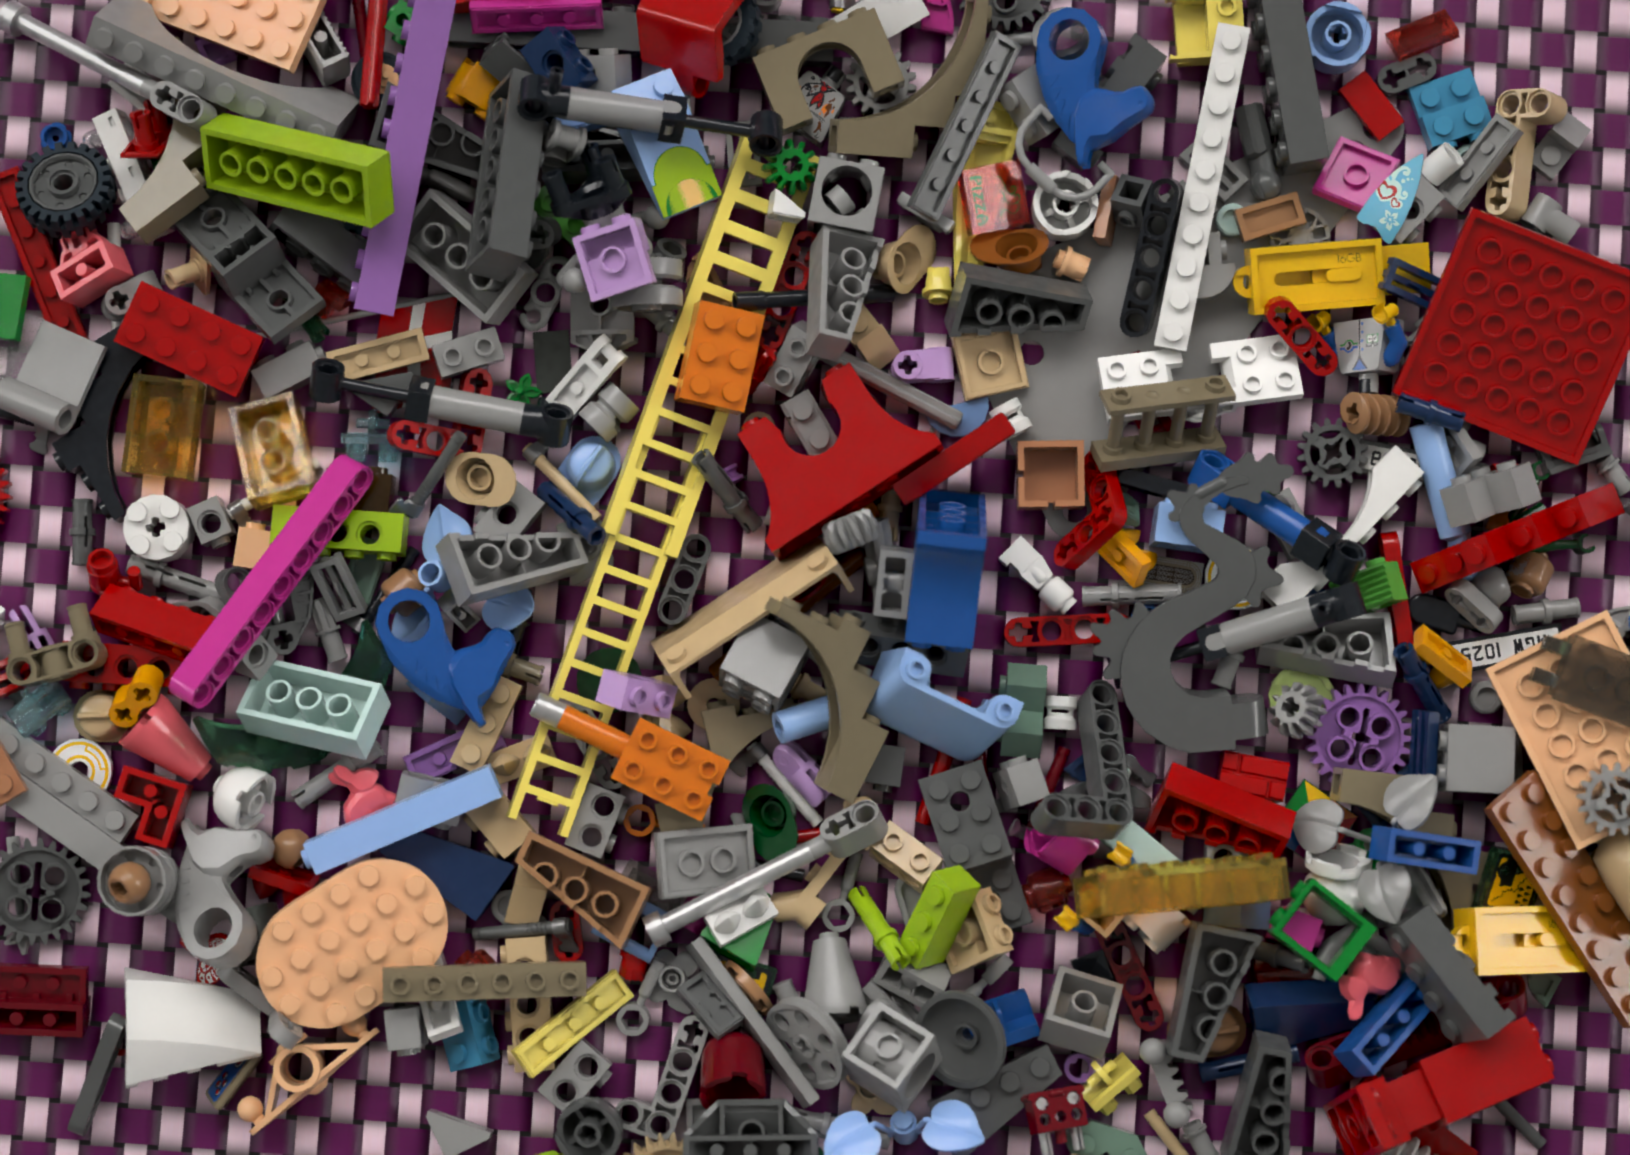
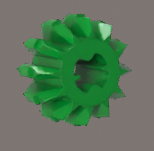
M787 139L784 147L782 145V149L778 154L764 157L770 163L762 165L761 170L771 172L772 174L765 179L766 184H770L775 180L777 182L775 189L782 191L784 186H786L788 196L794 195L796 188L801 193L807 190L806 182L813 183L816 178L809 171L817 170L818 163L808 161L815 155L814 151L811 150L804 154L802 152L805 148L803 141L794 148L792 139ZM788 161H792L795 164L793 169L796 170L791 174L785 171L787 166H783Z

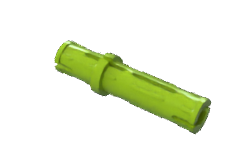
M859 886L862 894H860L857 887L853 888L848 893L847 898L873 936L874 946L878 951L883 952L893 970H899L896 962L899 963L901 969H904L909 965L911 957L900 943L898 938L900 936L897 930L889 926L865 886Z

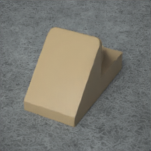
M862 303V309L850 342L865 362L881 370L893 361L900 351L882 324L879 325Z

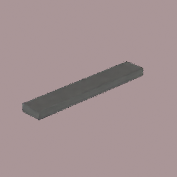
M997 30L991 31L906 206L931 221L939 220L1023 46Z

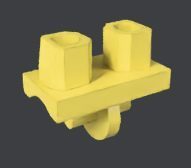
M1123 1052L1115 1059H1110L1102 1067L1094 1060L1090 1065L1096 1072L1086 1080L1087 1083L1083 1085L1085 1090L1082 1093L1085 1101L1096 1113L1100 1111L1108 1116L1117 1109L1118 1102L1114 1097L1123 1089L1129 1095L1134 1094L1142 1087V1082L1139 1078L1142 1073Z

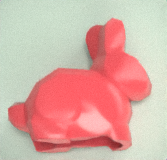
M336 765L333 768V772L329 773L328 778L333 784L347 787L351 792L343 804L345 824L394 803L396 794L386 790L383 785L377 783L379 772L376 769L367 767L352 771L345 766Z
M1359 952L1348 967V975H1342L1339 978L1340 992L1349 1002L1348 1014L1350 1020L1355 1021L1362 1016L1364 998L1367 994L1385 995L1395 987L1398 979L1401 978L1400 958Z

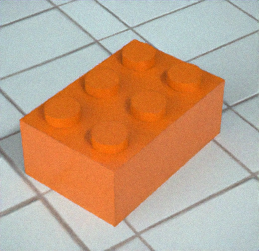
M704 300L695 303L674 401L734 415L744 413L765 315Z

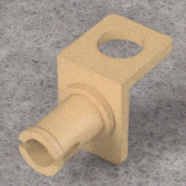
M190 246L189 263L172 269H166L164 271L165 282L171 290L194 282L204 295L210 294L211 268L202 256Z

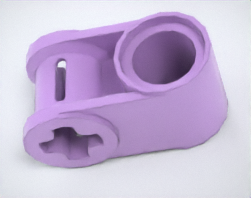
M932 347L922 350L902 351L896 355L891 364V374L907 384L955 381L953 348ZM904 360H908V364L914 366L909 375L905 374L904 369H899L898 367L901 366Z

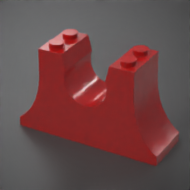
M850 362L844 366L842 363L833 366L825 373L826 377L821 380L828 402L841 422L838 439L827 451L817 455H803L795 452L789 447V443L783 433L765 416L760 420L758 417L750 419L741 426L742 431L737 434L758 467L767 488L771 518L765 542L779 562L822 535L824 524L863 509L891 491L894 483L944 450L935 432H924L910 428L889 415L868 392Z

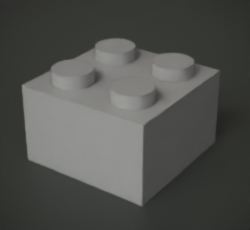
M1059 965L1051 987L1038 1040L1102 1060L1111 1038L1124 984Z

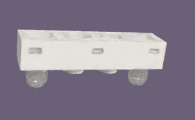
M113 108L92 118L96 128L84 134L82 143L87 144L90 150L92 148L97 150L104 147L108 156L106 161L112 170L113 176L117 177L121 187L118 189V194L124 204L138 192L152 173L146 159L120 158V154L135 138L126 112ZM124 221L120 225L119 232L124 239L133 240L139 237L128 221ZM171 226L154 240L174 232V226Z

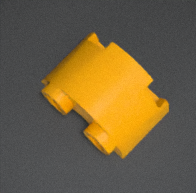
M466 57L446 89L448 93L446 98L460 107H463L465 102L476 108L474 114L486 121L489 94L500 81L479 64V61L474 63Z

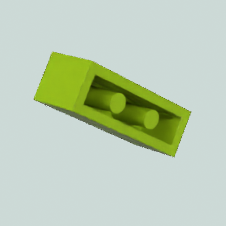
M961 865L932 872L899 941L910 955V963L916 969L944 962L981 888V885Z

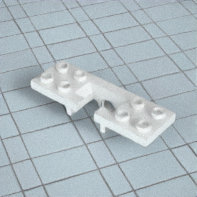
M1280 335L1209 344L1210 363H1219L1221 375H1226L1236 394V401L1219 403L1216 417L1224 413L1236 412L1237 407L1303 398L1304 391L1296 353ZM1163 349L1097 358L1096 364L1101 390L1173 381L1171 369L1182 367V354L1180 351ZM1205 405L1188 407L1185 420L1194 423L1202 422ZM1105 408L1107 424H1109L1111 416H1109ZM1174 409L1156 411L1155 418L1170 416L1172 420ZM1142 413L1126 414L1124 422L1142 419Z

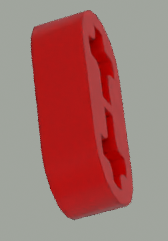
M562 900L552 905L549 914L550 921L556 918V912L561 911V905H566ZM566 905L567 910H573L568 905ZM574 910V917H570V919L573 921L572 934L575 943L578 944V952H573L572 957H567L566 952L560 951V945L563 942L552 934L553 950L556 957L561 961H576L584 952L581 916Z

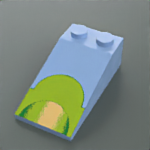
M671 68L611 91L612 93L663 100L664 94L685 97ZM687 103V115H692ZM617 128L662 220L722 196L698 130L684 128L681 144L658 141V134Z

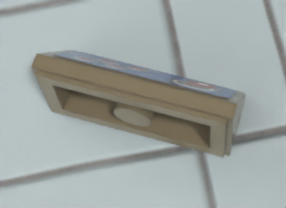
M263 1053L260 1057L225 1065L206 1090V1096L214 1108L217 1110L226 1108L264 1058Z

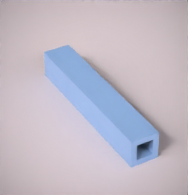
M489 763L307 839L303 843L304 850L301 851V856L307 869L313 868L315 875H318L502 797L503 791L492 765Z

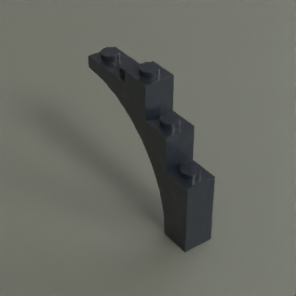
M119 325L94 341L108 349L96 373L101 372L102 375L93 380L76 418L79 422L85 421V423L58 439L52 445L56 450L53 458L61 470L67 469L75 475L84 471L85 473L81 475V478L91 492L96 490L102 500L98 503V506L108 520L113 518L114 521L122 523L128 507L120 493L114 469L113 440L116 419L125 393L139 370L150 358L114 342V338L120 328Z

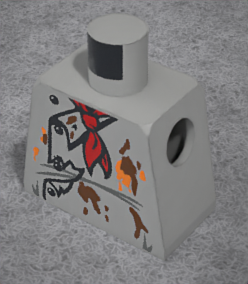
M834 65L828 68L822 78L808 70L798 79L812 114L813 124L799 129L797 132L820 149L829 136L830 119H837L846 101V97L837 91L846 79V74Z

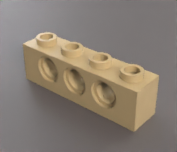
M535 935L506 938L505 945H500L501 963L549 961L548 936ZM552 997L535 998L537 1007L533 1012H525L520 1008V998L509 999L510 1012H505L506 1032H512L513 1045L507 1046L508 1064L514 1065L515 1073L525 1071L511 1053V1050L523 1041L522 1031L524 1029L533 1028L537 1030L553 1017ZM557 1059L548 1067H546L543 1071L555 1070L557 1067Z

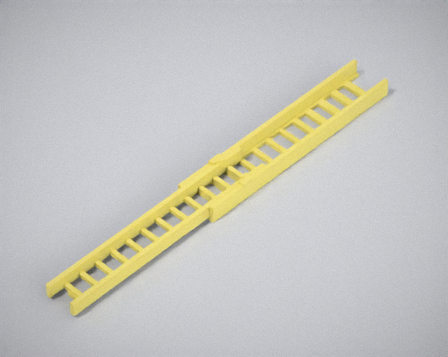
M740 137L721 190L722 196L718 198L683 296V308L679 309L636 430L624 458L618 480L601 527L606 531V537L549 693L550 697L558 701L562 698L600 712L598 720L609 724L614 707L563 690L571 667L602 677V668L574 658L581 637L583 635L622 649L623 651L615 671L627 673L668 558L672 560L678 558L705 483L703 475L692 464V458L700 450L704 451V449H709L714 457L729 413L715 410L710 425L662 408L669 385L677 387L678 378L673 377L680 354H684V343L688 335L694 304L700 301L702 293L732 304L733 291L707 282L713 264L761 282L758 291L772 292L797 225L782 222L778 236L775 238L729 220L735 203L767 215L769 200L740 189L746 172L762 179L772 175L771 172L761 170L764 163L751 159L753 152L749 148L748 137ZM813 156L808 161L818 163L819 157ZM806 182L807 190L803 193L796 188L795 194L790 199L801 209L803 208L811 183ZM723 234L771 251L766 269L718 251ZM765 309V310H759V311H750V312H754V313H758V314H763V315H764L765 312H766V309ZM660 417L700 431L693 454L653 439ZM649 449L689 463L682 485L642 471ZM638 480L678 494L671 516L631 502ZM627 511L667 525L659 548L619 533ZM615 542L656 556L648 579L608 565ZM604 573L645 587L637 610L596 596ZM593 604L634 619L626 642L585 627ZM539 721L506 816L517 819L526 792L537 796V800L558 807V804L564 805L566 810L557 834L568 838L599 749L589 745L581 767L542 754L540 752L548 729L574 739L577 738ZM537 761L578 775L570 799L529 784Z

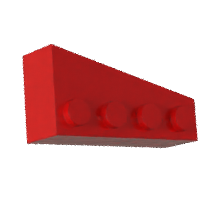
M1172 762L1151 804L1144 831L1155 834L1156 830L1171 833V838L1184 840L1185 836L1205 840L1204 845L1217 847L1218 845L1226 844L1234 846L1237 852L1279 860L1290 839L1297 812Z

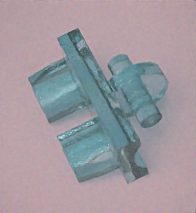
M377 409L369 410L368 419L357 418L356 428H368V433H341V443H346L347 456L358 462L367 461V444H379L378 462H397L400 450L393 448L389 444L387 433H378V429L389 428L390 419H378ZM396 433V436L401 438V443L403 444L405 433Z
M59 681L45 683L33 692L28 688L20 691L24 699L6 713L17 727L20 735L24 738H27L30 734L38 737L46 730V722L54 715L64 716L72 710V700Z

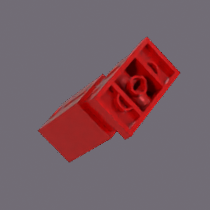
M1527 1016L1510 1022L1487 1040L1463 1042L1422 1059L1402 1071L1404 1076L1386 1083L1382 1076L1373 1081L1357 1085L1323 1105V1108L1344 1155H1380L1412 1140L1410 1133L1427 1127L1430 1133L1555 1079L1553 1074L1554 1065L1549 1055L1543 1053L1538 1042L1540 1036L1536 1026L1529 1022Z

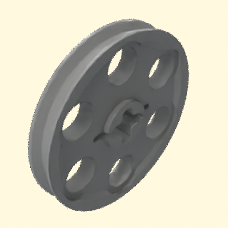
M799 996L785 997L769 1010L766 1024L813 1088L821 1090L831 1089L847 1077L848 1073L841 1054L847 1048L848 1043L837 1023L825 1010L814 1002ZM801 1012H803L807 1016L809 1021H807L803 1017ZM782 1016L786 1018L789 1024L783 1020ZM825 1035L831 1040L832 1044L827 1041ZM785 1041L790 1045L792 1050L786 1045ZM828 1061L834 1066L835 1070L831 1068ZM808 1064L814 1069L815 1073L809 1068Z

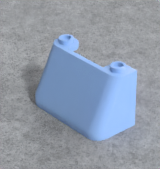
M904 647L881 652L871 678L879 681L880 684L866 712L880 719L881 724L960 761H971L984 753L1015 724L1024 703L1008 695H997L990 700L983 699L980 706L972 708L926 686L931 675L929 660L923 654Z

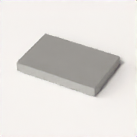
M752 823L653 832L658 896L661 900L701 896L756 868Z

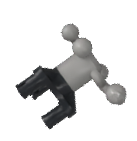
M591 142V148L587 143L580 155L588 173L586 176L587 181L577 191L570 194L561 169L548 171L541 178L552 200L550 207L554 217L580 219L585 227L599 223L602 228L611 225L612 218L626 214L622 204L632 194L629 182L623 179L616 156L614 154L602 156L597 142ZM655 204L649 206L646 211H640L631 215V217L641 218L643 224H647L648 227L654 230L665 228L670 218L662 220ZM647 237L650 246V250H648V255L650 257L653 252V244ZM577 253L569 259L556 275L557 284L572 294L583 292L587 287L582 270L579 269L581 266Z

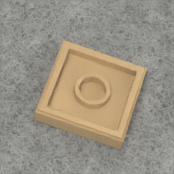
M1010 331L991 332V335L977 336V333L961 334L960 337H950L964 401L1029 387L1018 334H1011Z

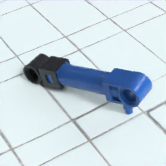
M1203 449L1200 451L1187 478L1188 484L1195 483L1200 487L1217 478L1225 468L1235 462L1217 450ZM1266 491L1261 493V502L1258 504L1242 498L1227 496L1224 493L1211 500L1219 504L1223 509H1227L1231 505L1293 547L1290 554L1314 570L1318 571L1323 567L1325 577L1336 585L1342 586L1354 582L1367 557L1366 551L1358 543L1342 539V533L1317 517L1312 521L1308 520Z

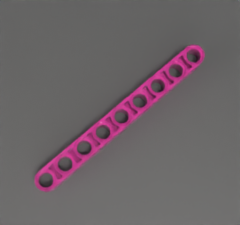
M340 455L333 460L176 670L169 684V690L173 695L198 709L208 705L369 489L373 480L371 468L347 455Z

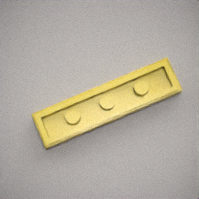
M612 969L587 989V996H578L512 1049L511 1053L528 1077L534 1078L627 1003L634 995L617 970Z

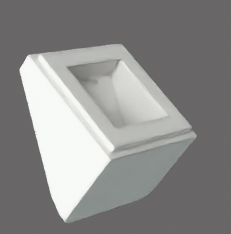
M774 189L770 193L767 211L768 219L798 224L805 218L806 212L781 191Z

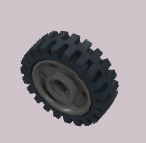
M68 141L67 148H64L62 142L55 143V150L52 151L49 146L43 147V155L41 156L37 152L31 155L33 163L26 160L22 164L23 171H18L16 176L18 182H15V194L26 220L34 229L37 227L40 233L45 235L48 232L51 237L58 238L60 232L64 238H71V231H75L77 236L84 235L83 228L88 227L92 231L97 228L96 220L102 224L107 219L105 213L111 214L114 209L112 203H116L117 186L109 164L104 156L100 155L98 150L95 148L90 150L88 145L83 143L78 148L75 142Z

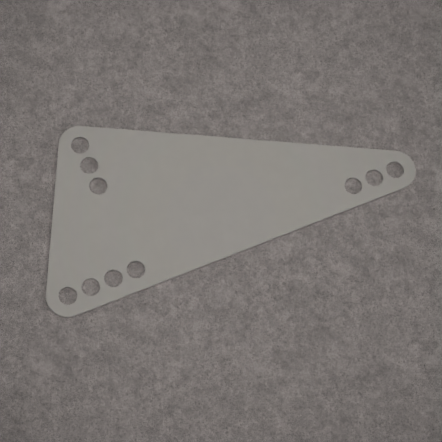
M1393 105V107L1397 110V112H1398V113L1400 114V116L1402 117V115H1401V113L1399 112V110ZM1350 107L1323 119L1329 156L1340 136L1391 155L1400 144L1404 134L1403 123L1377 143L1374 139H1370L1364 134L1363 124ZM1276 142L1272 143L1273 149L1277 148ZM1245 157L1232 163L1249 180L1225 204L1217 198L1216 206L1218 211L1224 205L1230 203L1246 207L1263 202L1252 194L1250 189L1252 177L1248 160ZM1223 167L1222 173L1235 184L1237 180ZM1275 167L1276 173L1279 174L1282 180V190L1279 196L1297 191L1302 207H1308L1320 213L1326 220L1331 232L1349 208L1312 194V188L1322 170L1282 177L1281 168ZM1220 182V187H1221V189H1222L1224 192H1226L1227 189H1226L1225 186ZM1166 193L1159 197L1163 202H1167L1171 196L1169 193ZM1306 213L1307 223L1304 225L1310 227L1315 217ZM1216 214L1213 217L1211 232L1218 231L1215 225ZM1161 216L1155 217L1151 223V228L1155 234L1161 235L1166 231L1167 223ZM1317 220L1316 225H1321V223ZM1178 221L1154 324L1150 332L1140 337L1125 335L1120 327V317L1141 228H1127L1116 223L1112 247L1099 246L1092 237L1093 227L1076 240L1061 242L1047 249L1042 255V268L1035 270L1030 275L1084 284L1088 288L1093 303L1085 329L1082 331L1041 332V330H1027L1022 334H1018L1021 346L1028 341L1039 343L1044 350L1043 359L1035 365L1024 363L1029 382L1028 388L988 396L993 409L1018 397L1022 405L1021 411L1023 415L1029 417L1033 425L1027 431L1009 440L1015 455L1017 441L1084 440L1085 457L1090 451L1091 441L1108 438L1110 423L1107 424L1104 404L1099 396L1101 386L1096 364L1097 358L1131 354L1138 350L1140 352L1164 349L1154 347ZM1323 227L1312 230L1314 239L1325 237ZM1288 230L1275 233L1274 237L1286 238ZM1220 233V239L1226 240L1227 260H1222V264L1235 263V271L1245 266L1244 248L1270 246L1269 235L1242 243L1240 235L1230 238ZM1274 240L1275 245H1278L1280 243L1279 240ZM1067 245L1073 247V251L1091 258L1088 271L1081 282L1064 275L1061 277L1055 275L1056 268L1052 267V263L1059 249L1065 250ZM1152 248L1148 249L1144 254V261L1148 266L1155 267L1159 262V254ZM1246 275L1244 276V279H1243V283H1244L1245 289H1246ZM1141 281L1137 285L1136 291L1140 298L1148 299L1152 293V288L1148 282ZM1232 281L1217 298L1207 302L1196 303L1187 353L1181 352L1183 359L1182 367L1171 369L1173 381L1218 376L1221 372L1219 363H1210L1209 344L1247 339L1265 316V314H1248L1247 298L1241 297L1234 291ZM1133 313L1129 319L1130 327L1135 331H1141L1144 327L1143 317L1138 313ZM1157 417L1155 418L1154 426L1159 424ZM1125 421L1123 424V429L1128 423L1133 421ZM1146 467L1131 468V469H1134V470L1143 472V470H1144ZM1121 487L1125 492L1129 490L1127 488ZM1085 492L1087 516L1092 512L1089 496ZM1048 504L1047 510H1042L1051 529L1061 537L1066 536L1080 523L1068 521L1064 517L1062 510H1053V504Z

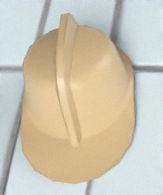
M913 225L897 241L883 245L878 256L876 268L872 274L873 277L887 285H891L897 293H909L926 274L927 268L931 267L936 255L934 233L925 225Z
M479 452L460 453L453 458L445 473L446 487L450 494L462 503L499 507L509 502L515 494L517 485L515 471L505 458L495 454Z
M94 690L87 692L78 700L74 707L73 720L75 728L81 736L94 742H118L129 727H119L109 718V709L117 691Z

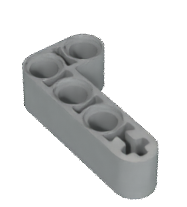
M694 1014L686 1016L679 1025L653 1102L649 1103L638 1098L628 1097L617 1104L616 1109L620 1116L621 1108L627 1104L635 1106L639 1113L638 1119L634 1122H627L622 1118L623 1129L657 1140L658 1132L652 1127V1119L660 1115L665 1116L670 1122V1129L662 1133L664 1140L668 1139L672 1132H674L709 1034L707 1028ZM694 1021H698L699 1028L703 1030V1034H697L692 1043L694 1046H699L698 1051L690 1046L678 1044L680 1039L685 1043L687 1042L689 1030L685 1029V1025H691ZM686 1052L691 1056L692 1066L689 1069L680 1070L675 1066L674 1056L677 1053ZM667 1084L677 1085L681 1090L680 1099L674 1102L666 1100L663 1096V1088Z

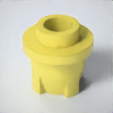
M927 268L925 288L922 289V297L934 305L948 303L953 290L950 268Z

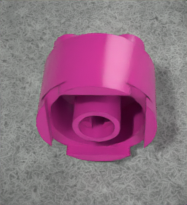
M1034 827L1032 831L1026 829L1024 835V847L1027 852L1066 875H1071L1086 856L1094 854L1100 845L1099 839L1044 835L1036 831Z

